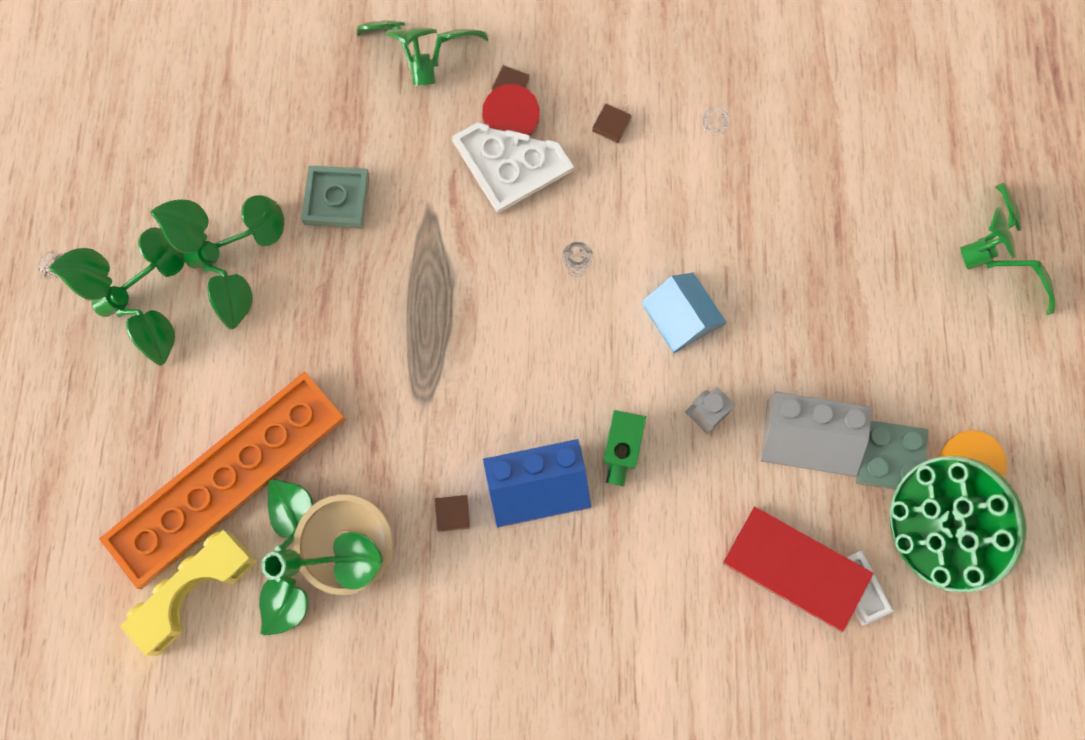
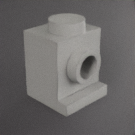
M716 387L711 393L708 390L703 391L685 413L708 434L732 411L736 404Z

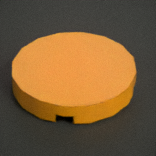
M968 430L958 433L946 442L940 452V457L962 456L975 459L990 466L1003 477H1005L1007 472V457L1002 446L992 436L982 431Z

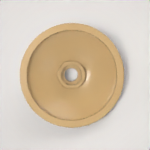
M350 494L333 495L315 503L302 516L297 525L293 542V550L302 559L335 556L333 550L335 539L341 534L348 532H357L369 537L377 545L382 555V567L374 579L367 586L355 590L344 588L338 583L333 572L335 562L302 566L300 572L314 587L329 594L350 595L369 588L385 573L393 554V533L384 513L371 501Z

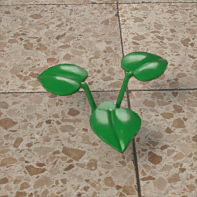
M384 20L358 25L356 30L357 37L370 29H390V31L386 32V36L401 42L408 60V66L411 68L413 85L436 83L434 67L439 66L438 56L442 43L455 37L466 35L478 36L488 41L487 33L481 30L457 29L437 34L433 58L430 59L429 53L420 54L418 37L437 33L436 29L422 27L409 30L401 29L400 26H405V22ZM412 41L415 55H411L410 50L408 48V45Z
M1002 182L996 185L995 188L1003 194L1009 211L1008 222L1001 207H997L989 231L992 233L978 239L976 242L960 247L964 263L968 270L986 264L988 269L995 266L1032 267L1041 278L1049 295V306L1046 315L1053 314L1056 307L1054 287L1048 272L1040 260L994 261L993 259L999 256L996 245L1004 243L1012 259L1016 258L1015 243L1009 229L1014 225L1017 231L1022 229L1018 206L1010 189Z
M264 195L249 197L243 203L241 210L242 220L249 229L216 243L205 241L207 235L204 231L208 227L209 220L204 209L196 202L185 199L172 200L152 209L150 214L159 224L165 238L173 248L183 253V259L189 267H203L205 272L211 271L220 275L214 276L209 280L207 286L208 297L221 322L228 329H235L251 308L253 300L252 291L248 282L241 275L233 274L228 276L226 270L213 266L220 255L218 248L248 237L253 234L256 243L260 246H269L276 243L284 229V216L280 206L275 200Z
M149 228L140 235L138 240L139 251L151 264L121 287L111 286L113 280L107 276L110 271L107 259L99 252L90 248L70 250L58 257L49 266V270L59 276L74 293L86 300L92 301V308L99 316L109 317L115 313L118 317L134 315L126 321V330L131 341L152 362L159 366L166 363L175 339L174 329L170 321L163 314L155 310H150L143 314L140 309H125L129 301V295L126 290L150 273L155 267L163 276L171 277L179 273L184 266L183 253L177 251L169 244L161 228Z
M271 479L269 481V519L272 528L279 536L289 538L281 545L275 546V551L266 554L262 560V571L268 580L262 586L259 598L261 635L284 633L295 628L305 618L308 611V596L303 589L295 587L296 580L291 578V576L299 572L302 566L335 562L333 572L336 580L344 588L352 590L367 586L382 567V555L377 545L366 535L357 532L344 533L335 539L333 543L335 556L302 559L295 550L286 549L294 542L295 531L302 516L314 504L310 493L304 487L278 479Z

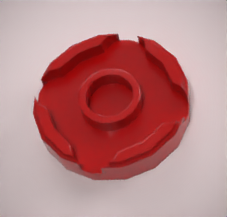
M506 84L495 88L487 95L482 108V119L484 124L489 125V128L504 132L510 130L531 136L539 124L540 107L536 97L528 89L520 85Z

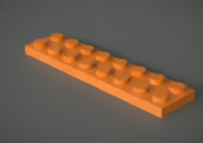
M304 371L107 531L99 540L137 589H143L266 487L271 479L278 477L346 419Z

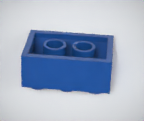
M579 439L483 459L497 528L591 508L586 470Z

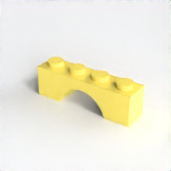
M222 530L209 536L203 543L204 548L195 556L191 555L182 561L178 566L179 571L170 580L165 579L153 589V595L145 603L137 604L127 613L126 617L128 619L120 627L145 656H158L183 632L180 622V609L184 598L192 588L204 581L214 579L234 584L258 562L233 533Z

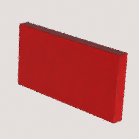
M755 506L722 563L841 633L844 632L874 574Z

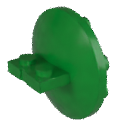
M945 456L930 459L917 465L901 480L891 503L890 526L897 550L906 564L919 577L938 588L964 593L991 587L1002 581L1013 571L1025 548L1026 518L1016 492L1001 474L975 459L962 456Z

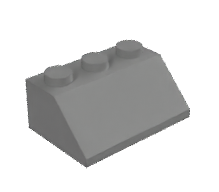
M774 392L767 401L760 461L856 477L869 441L872 407Z

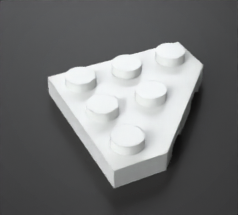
M478 122L452 136V142L497 214L573 172L574 166L559 143L550 140L544 142L529 138L530 135L510 130L504 132L489 128V125Z

